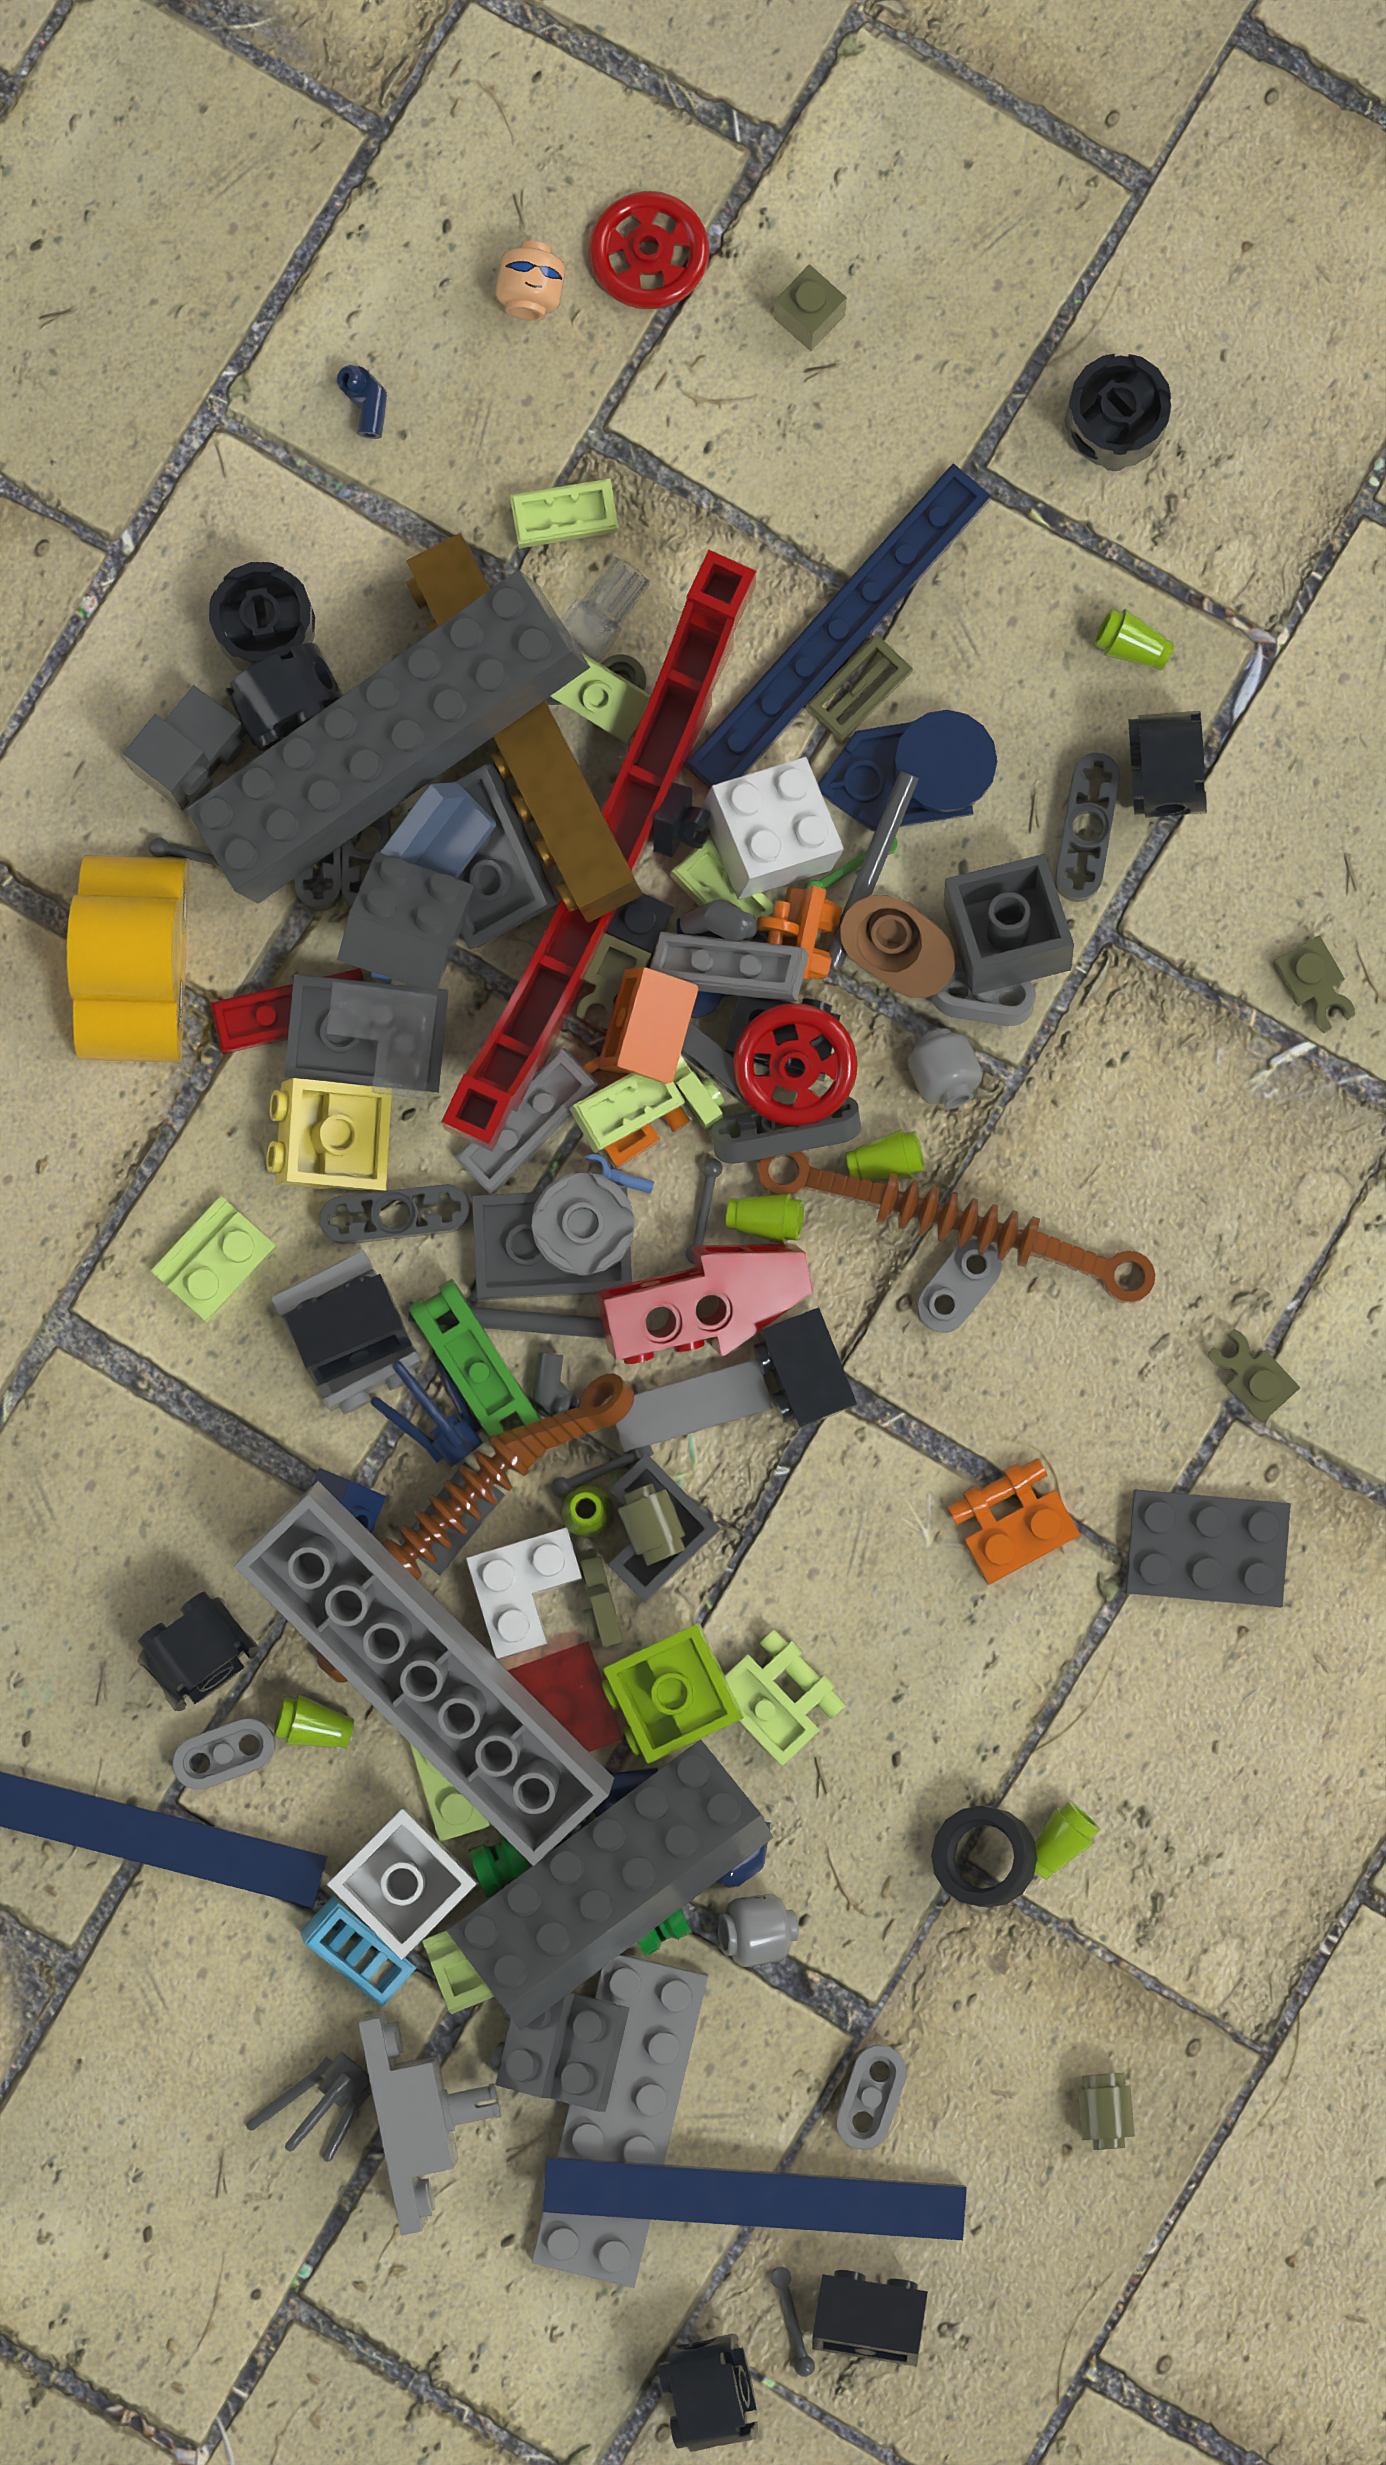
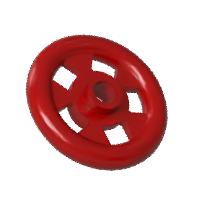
M636 192L616 200L599 216L590 235L589 262L600 286L615 300L638 309H660L681 301L699 284L708 265L709 240L705 227L698 215L682 200L662 192ZM659 213L667 215L677 222L672 233L669 234L662 227L653 225ZM632 215L641 226L634 228L624 238L615 228ZM647 241L654 242L658 246L657 252L652 255L643 254L639 248L642 243ZM674 246L689 248V257L685 268L671 265L674 256ZM619 251H624V257L630 269L616 274L609 256ZM641 274H663V287L655 289L641 288Z
M783 1004L762 1012L743 1030L734 1051V1077L742 1097L761 1116L784 1125H807L823 1120L833 1114L847 1100L857 1076V1053L848 1031L831 1014L806 1004ZM795 1024L798 1039H789L777 1044L773 1030L784 1025ZM821 1034L828 1039L835 1051L824 1059L820 1058L816 1048L810 1044V1041ZM755 1053L771 1055L769 1061L770 1075H755ZM791 1058H799L804 1062L805 1069L799 1074H791L787 1071L785 1063ZM820 1072H823L834 1081L827 1092L819 1097L809 1087L816 1082ZM776 1085L789 1091H797L793 1105L784 1104L771 1098Z

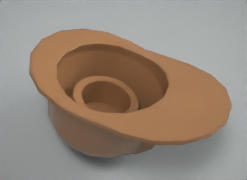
M870 895L856 901L846 911L840 930L841 943L847 955L861 968L871 973L892 990L906 997L926 998L938 994L950 982L955 970V951L950 939L935 923L921 914L912 903L889 895Z

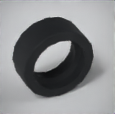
M981 1805L961 1809L946 1819L935 1835L931 1853L934 1875L943 1890L961 1903L986 1908L1006 1905L1022 1895L1034 1877L1037 1863L1035 1841L1025 1823L1008 1811ZM987 1825L996 1827L1006 1834L1012 1844L1014 1859L1012 1869L1005 1880L993 1887L979 1888L972 1886L962 1878L956 1867L955 1854L958 1842L966 1832L974 1827Z

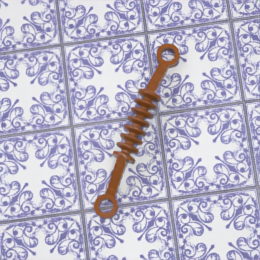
M802 1151L763 1158L759 1161L758 1177L760 1183L772 1195L790 1193L792 1196L800 1190L806 1189L810 1191L818 1190V1193L830 1194V1196L839 1198L843 1196L842 1199L855 1200V1202L864 1205L868 1203V1206L880 1209L876 1222L884 1224L892 1211L898 1212V1229L904 1230L912 1217L918 1218V1235L924 1236L932 1223L938 1225V1241L944 1242L952 1229L957 1230L958 1247L962 1249L972 1235L976 1236L978 1253L982 1255L992 1242H996L998 1260L1003 1261L1012 1248L1017 1249V1265L1024 1268L1029 1256L1040 1259L1042 1257L1043 1260L1055 1262L1063 1267L1067 1266L1069 1269L1078 1270L1082 1274L1101 1280L1106 1292L1111 1298L1120 1303L1131 1304L1141 1301L1150 1293L1155 1284L1153 1264L1145 1255L1136 1251H1124L1108 1259L1100 1255L1096 1256L1095 1253L1090 1251L1084 1252L1085 1249L1077 1246L1072 1247V1244L1064 1241L1061 1242V1240L1052 1236L1049 1238V1235L1037 1231L1040 1218L1032 1216L1024 1229L1018 1228V1211L1012 1210L1004 1223L998 1222V1205L992 1204L985 1216L981 1217L978 1216V1199L972 1198L965 1210L962 1211L958 1209V1193L952 1192L945 1204L942 1205L939 1204L937 1186H933L923 1199L919 1197L917 1180L913 1179L903 1193L899 1191L898 1174L891 1173L887 1185L878 1182L873 1184L872 1181L860 1180L852 1176L848 1178L847 1175L839 1173L835 1175L834 1172L826 1170L823 1172L821 1169L809 1166L807 1158ZM788 1157L797 1164L799 1172L796 1180L790 1184L782 1185L771 1179L768 1169L771 1162L776 1158ZM1133 1263L1140 1268L1143 1274V1283L1138 1290L1132 1292L1125 1291L1116 1284L1114 1276L1119 1265Z
M615 1373L605 1374L596 1378L587 1386L581 1396L580 1406L567 1410L566 1414L562 1412L553 1415L552 1418L547 1417L539 1420V1422L526 1424L525 1428L521 1426L512 1429L511 1432L506 1431L497 1435L493 1434L488 1439L495 1452L492 1458L477 1450L474 1453L480 1467L477 1472L463 1465L458 1468L465 1482L462 1487L449 1480L443 1483L450 1499L444 1501L431 1494L428 1499L435 1513L430 1516L416 1509L413 1514L420 1528L414 1530L401 1523L398 1529L405 1542L399 1545L386 1538L381 1544L418 1580L422 1576L416 1562L418 1557L435 1564L438 1560L431 1545L435 1542L447 1549L453 1546L446 1533L448 1528L465 1535L468 1531L461 1516L466 1513L480 1520L483 1516L476 1503L479 1498L495 1506L498 1501L491 1487L496 1484L508 1491L513 1488L506 1474L509 1469L525 1476L530 1472L528 1468L547 1451L546 1449L559 1446V1444L571 1441L572 1438L585 1435V1433L618 1423L627 1415L634 1403L632 1388L619 1375ZM612 1396L607 1403L602 1405L607 1398ZM318 1652L317 1662L320 1669L336 1682H347L348 1680Z

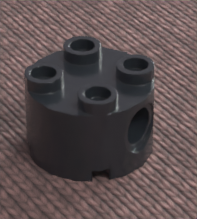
M1115 354L1103 355L1086 365L1073 384L1064 420L1068 436L1077 451L1094 464L1103 466L1110 471H1120L1125 467L1134 466L1151 456L1163 439L1169 422L1172 407L1169 384L1158 367L1137 355L1129 354L1128 357L1122 355L1115 356Z
M250 562L236 567L223 577L224 581L218 586L217 590H214L211 596L209 622L222 653L231 661L236 669L242 672L276 653L279 654L281 659L293 658L290 647L313 642L315 638L316 617L304 584L296 576L294 577L290 572L272 562Z
M310 642L290 647L294 656L290 659H281L278 653L269 656L239 674L230 682L231 688H226L225 692L252 744L257 746L259 751L270 749L343 696L317 644Z
M1201 711L1138 715V719H1128L1131 766H1141V768H1131L1134 815L1145 814V818L1206 814L1207 801L1204 787L1205 764Z
M206 1591L197 1594L186 1602L180 1609L183 1616L170 1626L166 1627L163 1623H159L143 1634L138 1640L139 1645L142 1647V1652L137 1660L138 1663L159 1683L165 1693V1699L174 1711L186 1709L187 1704L184 1700L188 1696L196 1704L221 1688L244 1668L239 1658L245 1653L249 1659H253L259 1650V1646L253 1638L231 1616L225 1606V1601L220 1597L211 1599Z
M732 2333L701 2342L671 2346L669 2354L666 2355V2362L659 2364V2379L663 2394L665 2396L672 2395L676 2416L670 2417V2428L673 2442L677 2449L688 2447L690 2452H696L716 2446L756 2439L758 2421L747 2423V2412L757 2410L755 2394L743 2347L734 2349V2346L738 2345L739 2338L737 2334Z

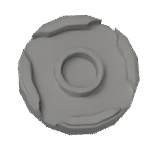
M581 1172L561 1176L544 1189L534 1205L531 1226L536 1247L549 1264L567 1274L589 1276L605 1272L622 1260L632 1244L635 1220L631 1202L619 1185L603 1175Z

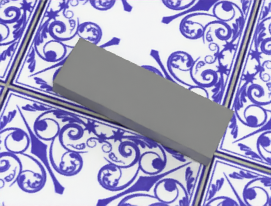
M660 932L650 969L696 984L698 991L797 1002L809 954L804 947L750 941L737 942L722 938Z
M561 1048L533 1077L518 1111H511L493 1151L469 1142L455 1158L489 1194H494L572 1115L569 1108L591 1096L601 1084L566 1048Z
M757 1359L636 1394L634 1395V1403L631 1410L615 1425L623 1452L626 1453L639 1447L657 1444L769 1411L773 1407L762 1370Z

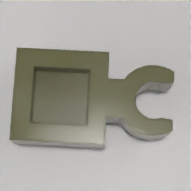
M604 933L583 978V982L595 987V990L579 1002L577 1019L583 1021L590 1007L600 1006L606 1012L601 1029L607 1032L624 970L647 967L651 959V953Z
M1320 935L1274 960L1273 964L1297 1006L1299 1007L1310 1000L1315 1006L1314 1022L1321 1032L1326 1033L1332 1028L1330 1021L1326 1017V1010L1329 1007L1339 1008L1347 1021L1355 1016V1008L1352 1002L1347 997L1337 994L1333 988L1342 983L1345 978Z
M1233 1329L1227 1335L1237 1346L1236 1355L1232 1358H1226L1214 1347L1208 1352V1356L1214 1365L1222 1369H1231L1236 1375L1225 1386L1261 1424L1300 1389V1386L1266 1350L1254 1359L1249 1354V1344L1246 1337L1240 1331Z
M601 1556L580 1561L592 1608L583 1610L590 1639L601 1638L603 1648L624 1643Z

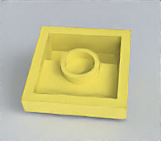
M298 1078L281 1082V1090H274L270 1101L271 1120L279 1121L278 1142L271 1141L266 1160L267 1170L276 1173L275 1185L316 1189L340 1188L371 1192L386 1191L392 1088Z

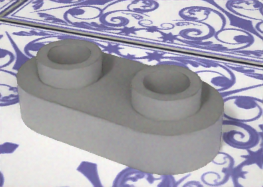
M955 963V970L950 982L938 994L932 995L935 1007L947 1016L1004 1026H1015L1025 1022L1032 1014L1036 999V991L1031 981L972 995L963 965L960 963ZM959 993L963 995L964 998H956L951 996L950 994ZM1009 1001L1015 1006H1005L1000 1002Z
M977 1239L969 1240L963 1249L957 1247L924 1288L918 1299V1315L927 1328L939 1333L954 1331L973 1312L995 1284L1001 1273L1002 1261L998 1260L997 1249L990 1244L983 1255L978 1253ZM971 1256L981 1257L986 1264L985 1271L981 1274L971 1273L966 1266L967 1259ZM947 1296L953 1301L954 1309L950 1314L942 1315L936 1311L934 1303L938 1297Z
M251 1718L241 1719L181 1743L173 1756V1771L177 1779L188 1788H210L267 1765L274 1756L276 1740L272 1730L264 1722ZM248 1734L254 1735L259 1741V1749L253 1755L245 1754L240 1746L242 1738ZM197 1753H204L210 1759V1767L204 1773H198L192 1767V1758Z
M882 2044L869 2046L860 2052L854 2062L837 2113L836 2124L843 2141L855 2149L867 2150L874 2148L888 2134L907 2075L903 2058L890 2046ZM877 2061L887 2063L890 2069L887 2078L881 2081L874 2080L869 2073L871 2065ZM864 2111L872 2116L873 2122L869 2129L859 2131L854 2128L852 2121L858 2112Z

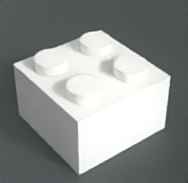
M806 757L713 785L701 808L711 813L707 825L738 900L831 871L844 850Z
M403 1808L327 1885L402 1960L479 1883V1880L407 1808Z

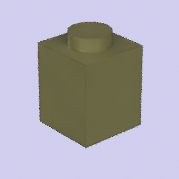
M809 264L776 298L774 319L808 350L812 351L845 316L847 297Z

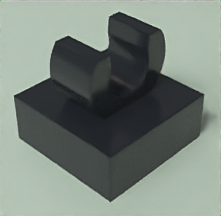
M673 782L654 817L653 852L672 858L681 841L692 848H703L710 834V830L706 829L705 826L710 819L711 813L701 807L692 806L693 788Z

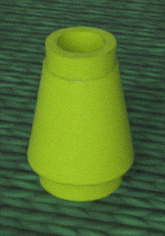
M1111 608L1101 623L1094 646L1103 649L1104 656L1162 670L1171 656L1174 642L1167 640L1166 637L1127 609L1119 612Z
M900 1129L856 1148V1150L846 1152L850 1175L860 1180H889L891 1173L898 1174L899 1179H914V1173L925 1171L922 1148L916 1131L904 1133L903 1129Z
M790 1193L740 1199L730 1198L726 1213L727 1229L737 1230L786 1245L788 1240H800L804 1219L803 1200L792 1199Z
M592 1485L579 1486L566 1495L561 1508L562 1519L566 1527L574 1534L582 1537L596 1536L609 1526L613 1517V1505L609 1496L602 1489ZM585 1499L596 1504V1512L589 1519H583L576 1513V1509L579 1508L578 1503Z
M300 1694L297 1695L296 1699L284 1696L276 1720L274 1737L285 1739V1745L340 1747L347 1749L353 1730L354 1718L346 1717L344 1714Z
M1069 1801L1062 1809L1059 1807L1055 1808L1035 1841L1037 1853L1035 1872L1045 1880L1095 1844L1093 1837L1099 1832V1826L1073 1802Z

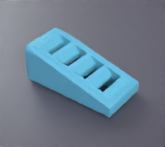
M335 1894L327 1900L300 1933L304 1944L381 2007L388 2002L417 1968L407 1957L401 1960ZM339 1919L343 1920L344 1923L328 1942L322 1939ZM356 1931L361 1937L342 1956L338 1953L339 1949ZM373 1945L378 1950L359 1971L354 1965ZM389 1958L395 1964L379 1983L374 1985L370 1978Z

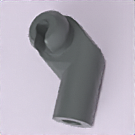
M723 899L708 902L683 913L680 917V926L686 935L697 936L710 930L728 941L740 942L750 940L757 931V921L752 914L744 912L738 906Z
M538 1352L533 1388L534 1401L551 1418L553 1415L562 1412L566 1414L567 1410L579 1407L580 1399L575 1397L560 1381L563 1355Z

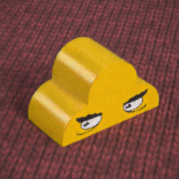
M84 855L80 868L78 895H74L71 901L67 932V976L69 992L73 999L74 1046L79 1060L182 1063L189 858Z

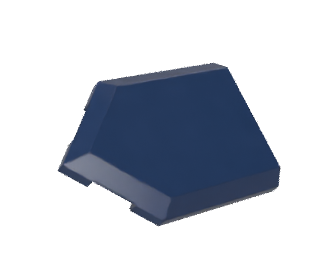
M912 722L855 731L832 766L818 782L820 792L825 799L872 832L877 829L897 780L894 760L899 739ZM911 799L900 827L971 816L974 814L973 807L971 806L964 811L942 814L924 810Z

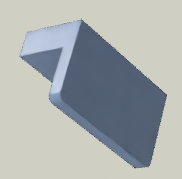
M458 782L430 784L380 853L401 858L408 863L441 874H447L457 879L494 830L496 822Z

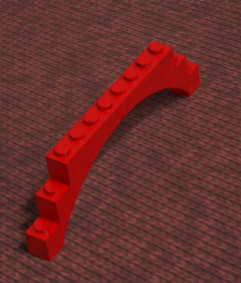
M709 549L686 596L687 600L660 674L619 774L602 810V814L633 875L654 832V817L673 782L677 783L711 710L712 692L732 652L734 632L756 587V570ZM561 898L508 1004L466 1074H463L441 1121L444 1130L493 1151L511 1111H518L535 1073L546 1064L583 985V978L616 909L587 923L579 908L569 912Z

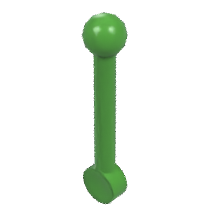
M896 837L888 855L893 854L897 848ZM867 851L823 879L808 881L804 889H807L809 886H817L823 889L831 886L861 867Z

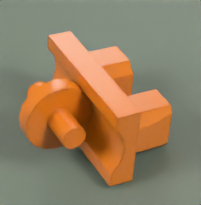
M809 886L807 889L787 888L785 901L775 902L773 916H760L756 920L757 930L768 934V944L805 948L809 956L803 980L825 979L828 976L832 958L830 957V952L814 948L818 931L834 933L839 926L842 913L841 906L825 898L826 889L817 886Z

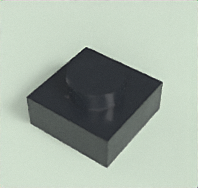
M642 893V896L616 909L606 934L651 953V956H653L659 933L665 931L674 912V907Z

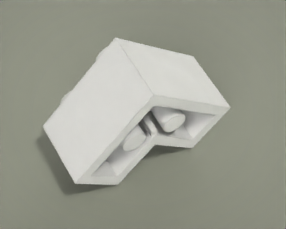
M563 1528L466 1558L496 1659H503L549 1645L534 1594L583 1580L569 1530Z

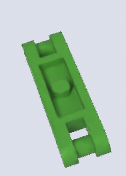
M453 1279L439 1286L440 1292L424 1302L420 1298L408 1306L413 1318L489 1437L493 1434L497 1435L506 1432L500 1421L515 1411L523 1421V1424L519 1427L523 1426L525 1428L526 1424L539 1422L542 1419ZM452 1310L460 1323L443 1332L436 1319Z

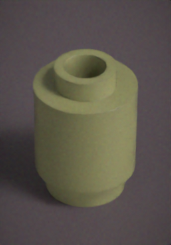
M649 1484L623 1495L627 1505L617 1510L636 1555L642 1554L646 1566L686 1550L681 1537L685 1536V1533L666 1489L656 1493L653 1484Z
M1124 2073L1082 2076L1083 2089H1078L1082 2140H1093L1094 2150L1125 2148L1124 2137H1134L1135 2132L1131 2086H1125Z

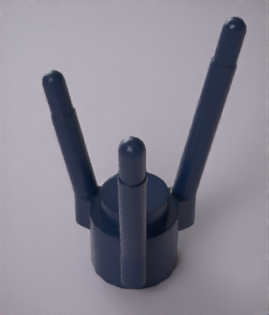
M395 1361L392 1365L395 1372L402 1379V1382L437 1425V1427L430 1431V1434L436 1441H433L380 1398L373 1397L371 1399L373 1407L425 1448L436 1463L444 1459L452 1468L484 1443L476 1433L482 1427L471 1414L462 1393L441 1361L438 1362L437 1367L461 1421L454 1413L446 1419L402 1362Z

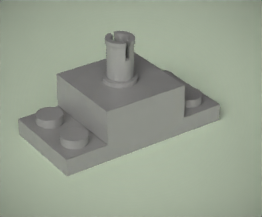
M387 2012L365 2016L359 2022V2028L402 2236L421 2232L428 2221L427 2216H432V2210H435L429 2178L420 2180L419 2176L454 2169L459 2159L453 2132L455 2131V2125L493 2117L500 2118L501 2112L499 2101L480 2106L476 2104L496 2099L498 2095L494 2083L489 2084V2086L448 2094L447 2089L444 2088L438 2055L397 2063L396 2057H400V2053L404 2052L398 2022L389 2023Z

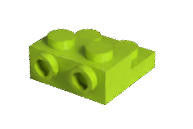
M700 1623L603 1668L607 1679L602 1681L605 1695L614 1709L621 1707L629 1724V1727L624 1728L628 1744L637 1757L644 1755L647 1764L744 1718Z

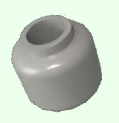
M945 1028L931 1031L917 1039L913 1045L914 1051L909 1055L907 1065L922 1099L929 1104H944L947 1109L957 1108L968 1103L974 1097L972 1091L981 1083L983 1070L970 1041L964 1035L952 1033L949 1029Z
M774 1894L734 1899L727 1905L726 1912L720 1914L718 1918V1937L724 1955L732 1956L733 1960L743 1967L782 1961L788 1956L791 1941H797L799 1936L798 1920L794 1910H786L782 1900Z

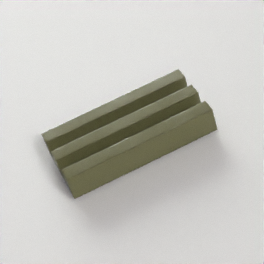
M875 634L805 705V710L812 716L814 715L820 721V724L826 730L829 729L842 744L912 673L913 668L882 638ZM876 651L880 652L883 657L827 712L822 706ZM893 665L897 670L841 725L837 719Z

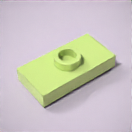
M611 479L510 495L519 549L619 532Z
M582 653L591 668L550 697L627 743L639 725L651 695Z
M707 838L702 849H695L671 871L670 877L698 906L713 900L723 899L738 906L744 912L752 914L756 920L760 916H773L774 905L763 893L740 900L737 899L716 845L709 838Z
M631 1073L574 1104L569 1110L593 1152L597 1153L682 1106L685 1101L674 1082L663 1084Z

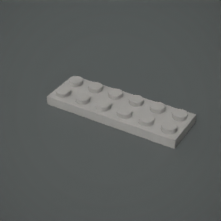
M620 1954L602 1968L595 1998L630 2007L606 2112L593 2111L572 2104L569 2105L557 2157L664 2164L708 1975ZM544 2212L532 2263L635 2288L650 2219Z

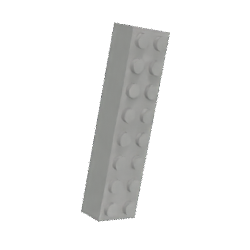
M319 1481L266 1530L234 1565L533 1866L609 1796L614 1777Z

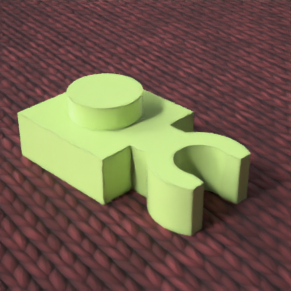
M680 1054L673 1082L687 1106L704 1130L707 1131L715 1122L723 1118V1113L719 1106L725 1103V1100L708 1077L700 1082Z

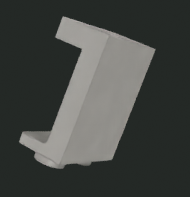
M362 1250L271 1297L291 1334L284 1315L295 1311L300 1303L314 1297L325 1298L343 1290L348 1282L363 1276L373 1277L377 1273L367 1254ZM413 1343L412 1346L318 1386L327 1408L331 1412L340 1408L343 1415L369 1403L371 1399L368 1393L384 1384H387L390 1391L405 1385L392 1367L395 1361L402 1362L414 1378H417L414 1369L423 1365V1362Z

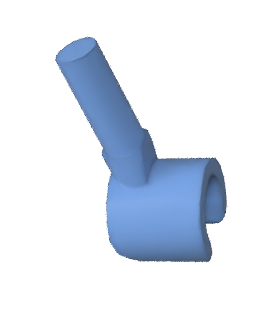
M590 1154L585 1157L589 1162L602 1164V1175L617 1185L651 1194L654 1181L613 1169L609 1162L598 1154Z

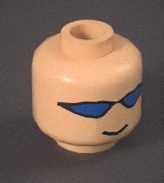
M524 241L520 248L510 249L503 254L496 286V297L506 307L505 312L508 315L521 320L540 321L545 319V314L552 313L559 308L565 279V264L559 257L551 253L552 248L549 245L538 241Z

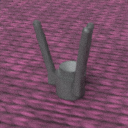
M340 2052L334 2061L326 2056L313 2072L250 2119L246 2127L248 2130H255L320 2080L324 2079L318 2087L325 2094L324 2097L286 2142L285 2149L289 2152L293 2151L333 2103L342 2108L349 2101L323 2154V2160L330 2162L339 2145H341L358 2109L371 2094L365 2089L370 2083L369 2074L343 2052Z

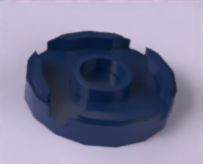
M947 709L926 713L908 726L899 739L894 765L897 777L901 770L919 778L911 797L914 803L924 810L947 814L964 811L985 795L993 783L998 761L994 741L984 725L968 714Z

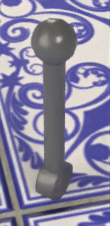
M155 838L149 844V851L155 857H163L167 854L219 866L213 854L169 845L163 838Z
M716 1158L707 1159L702 1166L703 1173L706 1175L693 1244L686 1250V1258L692 1264H694L691 1247L703 1245L715 1180L723 1170L722 1163Z
M651 1445L639 1447L631 1453L571 1478L558 1477L553 1480L551 1491L557 1497H565L571 1491V1488L633 1462H638L646 1454L652 1456L654 1452Z
M777 2267L771 2272L770 2278L772 2285L779 2289L797 2360L795 2361L794 2369L798 2375L808 2377L814 2372L815 2363L811 2357L807 2356L788 2286L791 2282V2273L785 2267Z

